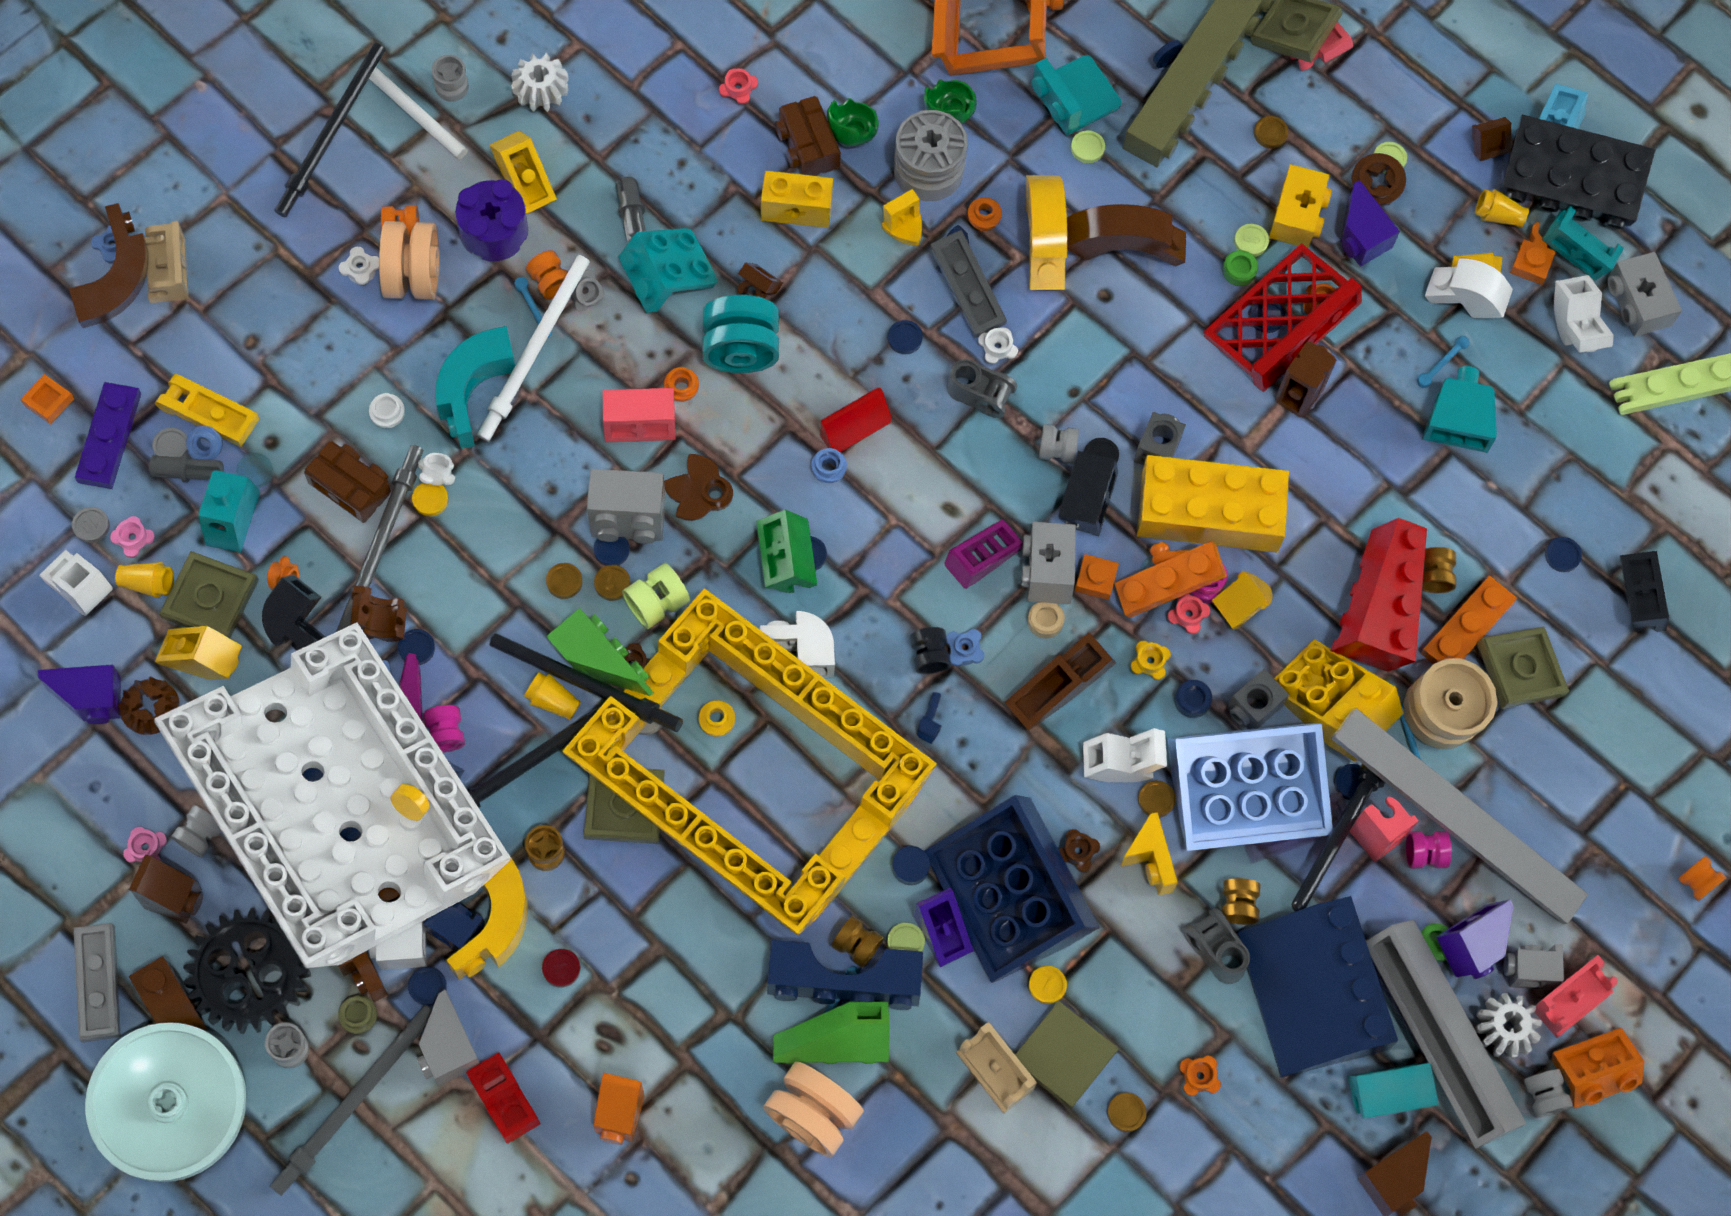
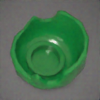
M940 79L933 89L930 90V88L926 87L924 90L926 110H938L948 113L961 124L966 122L976 110V94L967 83L959 80L943 81Z
M848 98L845 103L837 105V102L833 100L827 110V121L835 140L841 145L859 146L871 141L877 134L879 120L876 111L867 104L854 102L852 98Z

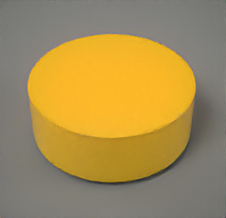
M409 784L399 785L390 797L394 808L401 815L413 821L421 820L430 809L427 797L418 788Z

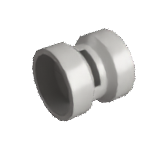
M444 55L434 61L432 77L437 95L442 100L448 102L462 99L469 90L464 62L454 55Z
M1044 424L1038 459L1050 460L1055 457L1060 458L1064 463L1074 464L1079 429L1068 427L1065 430H1059L1054 425Z
M193 805L186 815L187 821L185 824L187 826L177 827L171 838L187 851L202 858L209 849L207 839L211 840L212 837L218 836L221 829L210 813Z
M291 1023L277 1024L268 1031L265 1037L267 1053L283 1068L298 1067L308 1057V1040L296 1025Z
M1560 1069L1536 1074L1524 1080L1527 1092L1533 1095L1535 1101L1532 1107L1536 1118L1551 1116L1573 1107L1570 1096L1564 1093L1562 1087L1564 1078Z

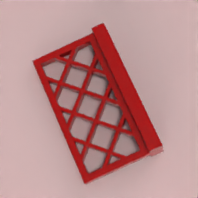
M1301 243L1204 330L1203 335L1253 378V384L1257 388L1265 392L1287 371V368L1297 357L1306 342L1317 344L1362 303V286L1353 278L1345 279ZM1303 257L1312 265V273H1292V265ZM1331 280L1339 286L1332 293L1316 294V281ZM1312 281V294L1292 295V282ZM1275 282H1288V295L1267 296V288ZM1313 302V310L1307 316H1292V303ZM1288 303V316L1267 317V304ZM1263 304V317L1243 318V309L1248 305ZM1267 325H1288V333L1283 338L1267 339ZM1238 326V340H1223L1217 335L1223 327ZM1243 326H1263V339L1242 340ZM1263 347V356L1253 365L1242 356V348Z

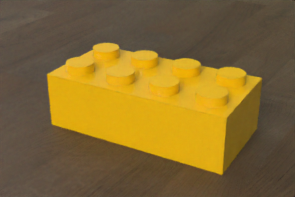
M1147 455L1141 476L1137 537L1205 544L1212 541L1216 546L1278 553L1286 532L1289 471Z

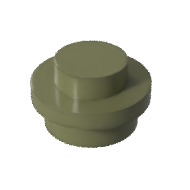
M351 996L341 1004L338 1011V1019L341 1026L347 1032L362 1034L369 1031L376 1023L377 1008L373 1001L366 996Z

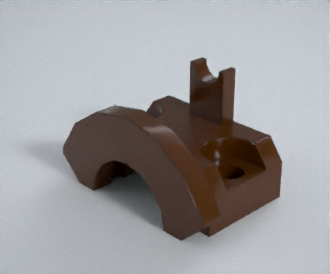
M352 586L351 598L353 604L350 625L357 622L368 640L377 638L386 642H397L404 639L407 613L405 601L400 598H377L371 595L372 588Z

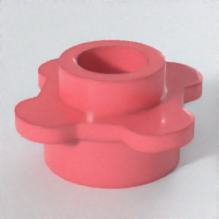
M730 69L725 77V83L719 86V93L722 97L729 96L736 99L739 104H746L750 101L749 95L751 91L757 88L758 80L744 69ZM736 85H741L742 87H741V88H736L735 86H736Z
M1190 594L1183 595L1177 599L1178 603L1175 609L1169 611L1168 620L1172 624H1179L1186 628L1187 633L1196 634L1201 629L1200 623L1203 618L1209 616L1210 607ZM1191 611L1192 616H1187L1186 612Z

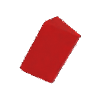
M877 387L821 420L820 437L828 448L842 452L891 423V414L882 389Z

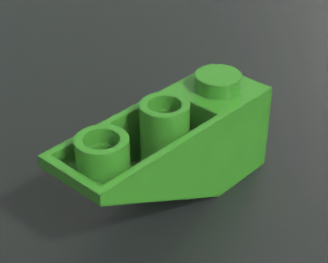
M579 608L546 636L575 670L599 681L647 696H651L654 693L645 683L650 676L636 660L629 664L624 659L629 652L616 637L609 642L604 636L609 629L596 614L588 618Z
M848 1002L773 1035V1063L823 1062L825 1064H836L838 1062H862L864 1064H874L876 1062H889L890 1021L888 1002Z

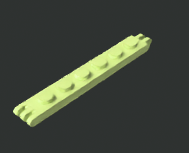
M1731 353L1611 380L1609 382L1611 390L1625 388V390L1618 391L1613 395L1617 403L1630 401L1618 407L1620 414L1625 415L1730 392Z

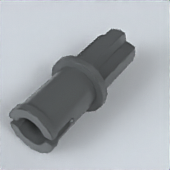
M633 177L621 178L623 187L620 180L616 182L620 201L618 214L623 218L626 237L630 241L636 232L646 231L643 219L645 205L640 202L637 180Z
M184 454L183 457L152 455L149 462V473L152 478H178L184 483H188L190 479L210 480L214 470L224 472L222 461L191 459L189 454Z

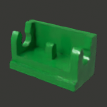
M785 509L757 520L765 587L768 589L774 588L785 593H794V585H801L806 588L817 586L808 519Z

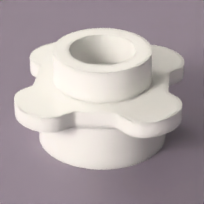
M354 247L350 250L348 259L339 264V271L343 276L348 275L354 283L365 285L372 280L375 270L379 269V258L364 253L362 247ZM363 264V267L357 268V265Z
M1004 327L994 328L988 333H982L979 336L978 343L984 347L986 353L985 360L989 364H996L1000 359H1013L1017 356L1018 348L1013 345L1012 333L1009 329ZM995 344H1000L1001 348H996Z
M431 453L419 460L418 467L422 469L419 479L423 483L432 485H451L454 483L455 476L451 473L454 464L447 455Z

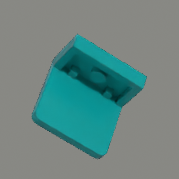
M1084 55L1056 70L1047 58L1035 63L1031 80L1033 90L1042 99L1052 118L1059 124L1066 136L1120 109L1121 98L1091 56Z
M689 228L636 232L618 256L646 313L658 312L673 291L713 288L718 282L694 232Z

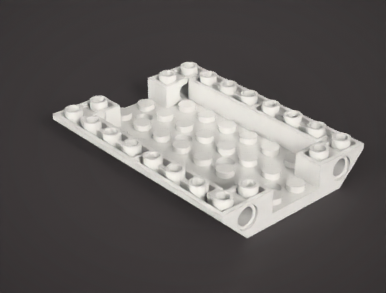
M357 622L291 653V668L237 694L230 696L225 687L222 686L154 718L155 724L306 968L341 965L473 895L511 859ZM276 709L283 711L286 714V718L281 722L274 723L267 720L265 715L267 712ZM308 768H317L323 773V777L318 781L312 782L306 780L302 773ZM399 785H412L427 797L430 809L421 820L413 821L404 817L392 805L390 797ZM347 827H353L360 831L361 837L356 841H346L340 836V832ZM384 888H393L398 891L400 897L394 902H384L379 898L378 893Z

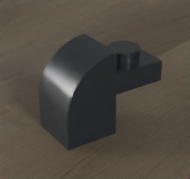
M294 574L282 577L267 597L262 610V623L266 635L275 646L292 640L291 645L297 651L326 636L305 620L321 599V596Z

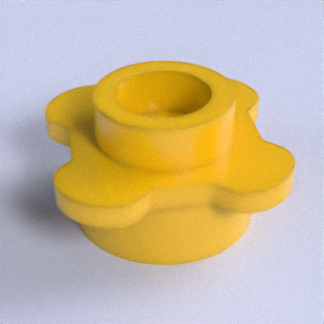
M1147 641L1137 643L1135 647L1137 652L1136 659L1130 665L1132 672L1136 675L1141 673L1151 675L1154 680L1164 678L1166 674L1164 666L1171 656L1170 650L1157 643H1148ZM1153 658L1154 662L1149 663L1147 659Z

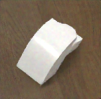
M1459 258L1457 267L1434 268L1425 297L1430 304L1461 303L1472 318H1503L1513 288L1505 277L1492 266L1477 260Z
M1589 275L1559 280L1555 283L1554 313L1559 335L1564 345L1573 344L1579 353L1613 347L1614 335L1600 317L1602 292Z
M67 550L63 551L39 575L47 585L64 597L75 610L84 616L113 590L110 583L97 568L78 553L73 556Z
M796 611V625H789L785 621H772L767 625H760L762 632L787 651H797V658L820 676L834 677V640L829 627L819 617L808 612Z
M1153 728L1130 738L1105 733L1083 742L1084 778L1103 782H1140L1152 779L1153 771L1167 766L1165 731Z

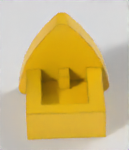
M911 189L883 205L884 221L882 222V229L899 242L919 246L922 237L920 198Z
M1247 571L1240 572L1237 575L1238 579L1212 600L1232 629H1238L1261 609L1264 610L1271 604L1273 599L1271 587L1262 579Z

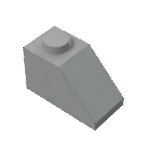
M447 991L440 992L419 1042L423 1056L417 1058L426 1080L434 1077L438 1086L466 1074V1071L480 1064Z

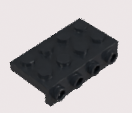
M1522 114L1517 126L1504 178L1498 191L1516 203L1522 204L1525 203V200L1538 203V208L1549 212H1558V209L1567 211L1571 206L1576 210L1573 218L1584 221H1591L1592 218L1605 221L1604 225L1607 227L1622 230L1625 229V226H1631L1637 221L1656 149Z

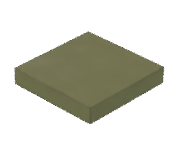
M1275 0L1252 34V45L1311 63L1342 16L1341 6L1321 0Z
M190 551L159 615L164 620L186 628L209 626L224 636L231 638L259 579L255 574Z
M1545 626L1485 637L1477 642L1489 677L1496 688V695L1501 709L1564 697L1570 692Z
M647 769L664 782L665 770ZM589 775L584 839L659 844V827L592 775Z
M1058 1001L1015 1055L1038 1084L1069 1109H1072L1119 1048Z

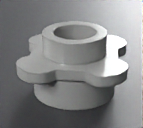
M585 270L571 295L575 301L574 307L579 311H585L588 306L596 304L604 297V289L595 279L596 275L591 270ZM584 287L587 288V292H586V293H583V292H582V289H583Z

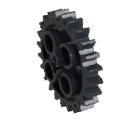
M251 908L247 918L243 919L237 909L234 910L233 921L228 922L223 915H220V927L217 929L210 924H206V929L210 935L207 938L196 935L195 940L201 946L200 949H190L187 951L188 955L195 960V963L183 966L187 973L194 975L186 979L184 985L189 989H196L188 995V998L192 1003L202 1001L196 1009L198 1013L202 1016L210 1012L208 1021L213 1026L222 1019V1028L227 1032L236 1023L237 1029L241 1034L245 1033L248 1024H252L257 1033L261 1032L262 1021L267 1020L272 1027L275 1026V1015L278 1013L285 1018H289L286 1006L288 1003L294 1006L300 1005L295 993L307 992L308 988L300 982V979L311 977V972L309 969L301 967L304 964L277 920L272 924V914L270 911H266L261 919H258L257 912L254 908ZM258 938L266 939V945L260 952H248L249 945L253 940ZM233 942L239 943L244 958L252 967L253 977L263 994L262 1000L256 999L251 984L243 975L244 969L232 948ZM221 956L231 957L227 968L221 971L213 970L216 959ZM270 972H282V978L279 983L274 986L264 985L265 977ZM237 989H245L247 991L246 997L241 1003H229V996L233 991Z

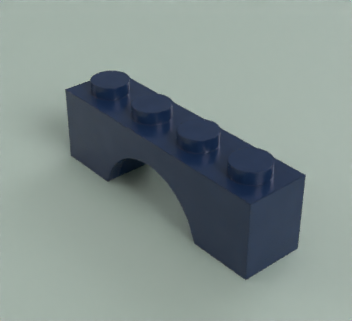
M771 940L767 995H774L775 999L781 1001H795L797 997L813 998L812 1001L819 1004H833L835 999L851 1002H888L891 1009L909 1010L912 1006H919L923 952L885 949L879 961L869 970L856 975H841L826 969L819 963L813 954L810 943Z

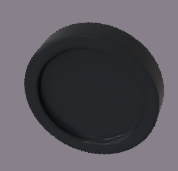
M1095 438L1086 445L1084 452L1116 459V463H1118L1119 450L1113 441L1107 438Z

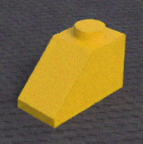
M519 130L489 145L502 176L522 196L526 214L557 200L531 137Z
M209 626L168 629L155 662L162 666L208 680L229 679L230 675L237 668L239 662L238 655L242 645Z

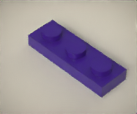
M104 382L74 478L77 483L113 489L141 398L139 388Z

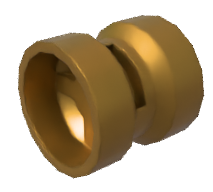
M1445 547L1425 549L1423 591L1440 594L1455 590L1456 575L1453 573V568L1456 566L1457 554L1454 550Z
M539 825L527 834L525 849L531 865L541 871H552L558 868L565 857V848L559 831L552 826Z
M1243 878L1227 879L1223 882V895L1226 897V904L1222 906L1221 912L1229 923L1238 925L1258 923L1259 909L1256 907V899L1260 896L1261 884L1259 882Z
M851 916L835 937L831 947L840 953H848L852 956L855 964L864 968L880 947L884 937L876 931L869 932L863 927L862 921Z

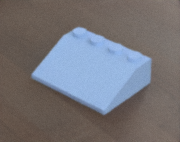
M1302 723L1168 738L1171 775L1186 851L1326 836L1332 833L1333 826L1322 724Z

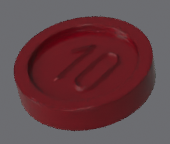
M556 949L550 952L543 961L542 972L544 978L554 987H568L580 975L579 959L570 950Z

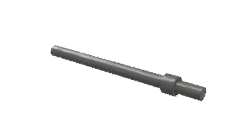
M410 445L402 468L396 470L392 480L394 488L354 586L370 587L406 494L408 491H412L417 479L415 471L424 451L419 446ZM351 595L336 632L350 626L353 604Z
M427 1005L421 1008L303 1148L297 1147L288 1158L290 1163L270 1185L276 1193L282 1196L302 1172L306 1174L315 1164V1156L424 1030L432 1012L431 1008Z

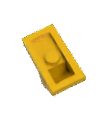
M1156 812L1149 815L1126 852L1120 866L1149 861L1145 866L1147 878L1151 886L1156 885L1158 896L1173 893L1178 881L1159 815Z

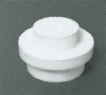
M383 393L375 397L371 402L369 415L375 425L381 428H392L403 420L405 407L399 397Z

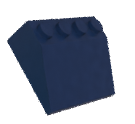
M1014 795L924 850L929 857L930 865L943 890L948 888L953 890L970 942L991 983L1001 980L1072 945L1100 928L1031 797Z
M1351 896L1316 904L1236 933L1250 953V962L1247 970L1281 1078L1389 1051L1398 1042Z

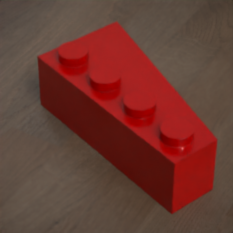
M1396 518L1371 530L1359 565L1362 571L1358 582L1353 583L1350 592L1352 600L1348 611L1342 615L1339 624L1342 629L1339 638L1333 641L1331 652L1387 672L1416 662L1427 528L1401 518Z

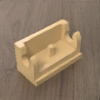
M174 221L171 224L153 225L145 228V235L148 236L145 239L148 248L149 302L157 303L189 299L185 237L179 222Z
M989 1022L982 1026L970 1040L966 1039L956 1052L960 1060L1003 1114L1029 1095L1037 1084Z

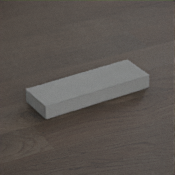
M113 923L74 928L79 1040L84 1043L121 1038L115 926Z

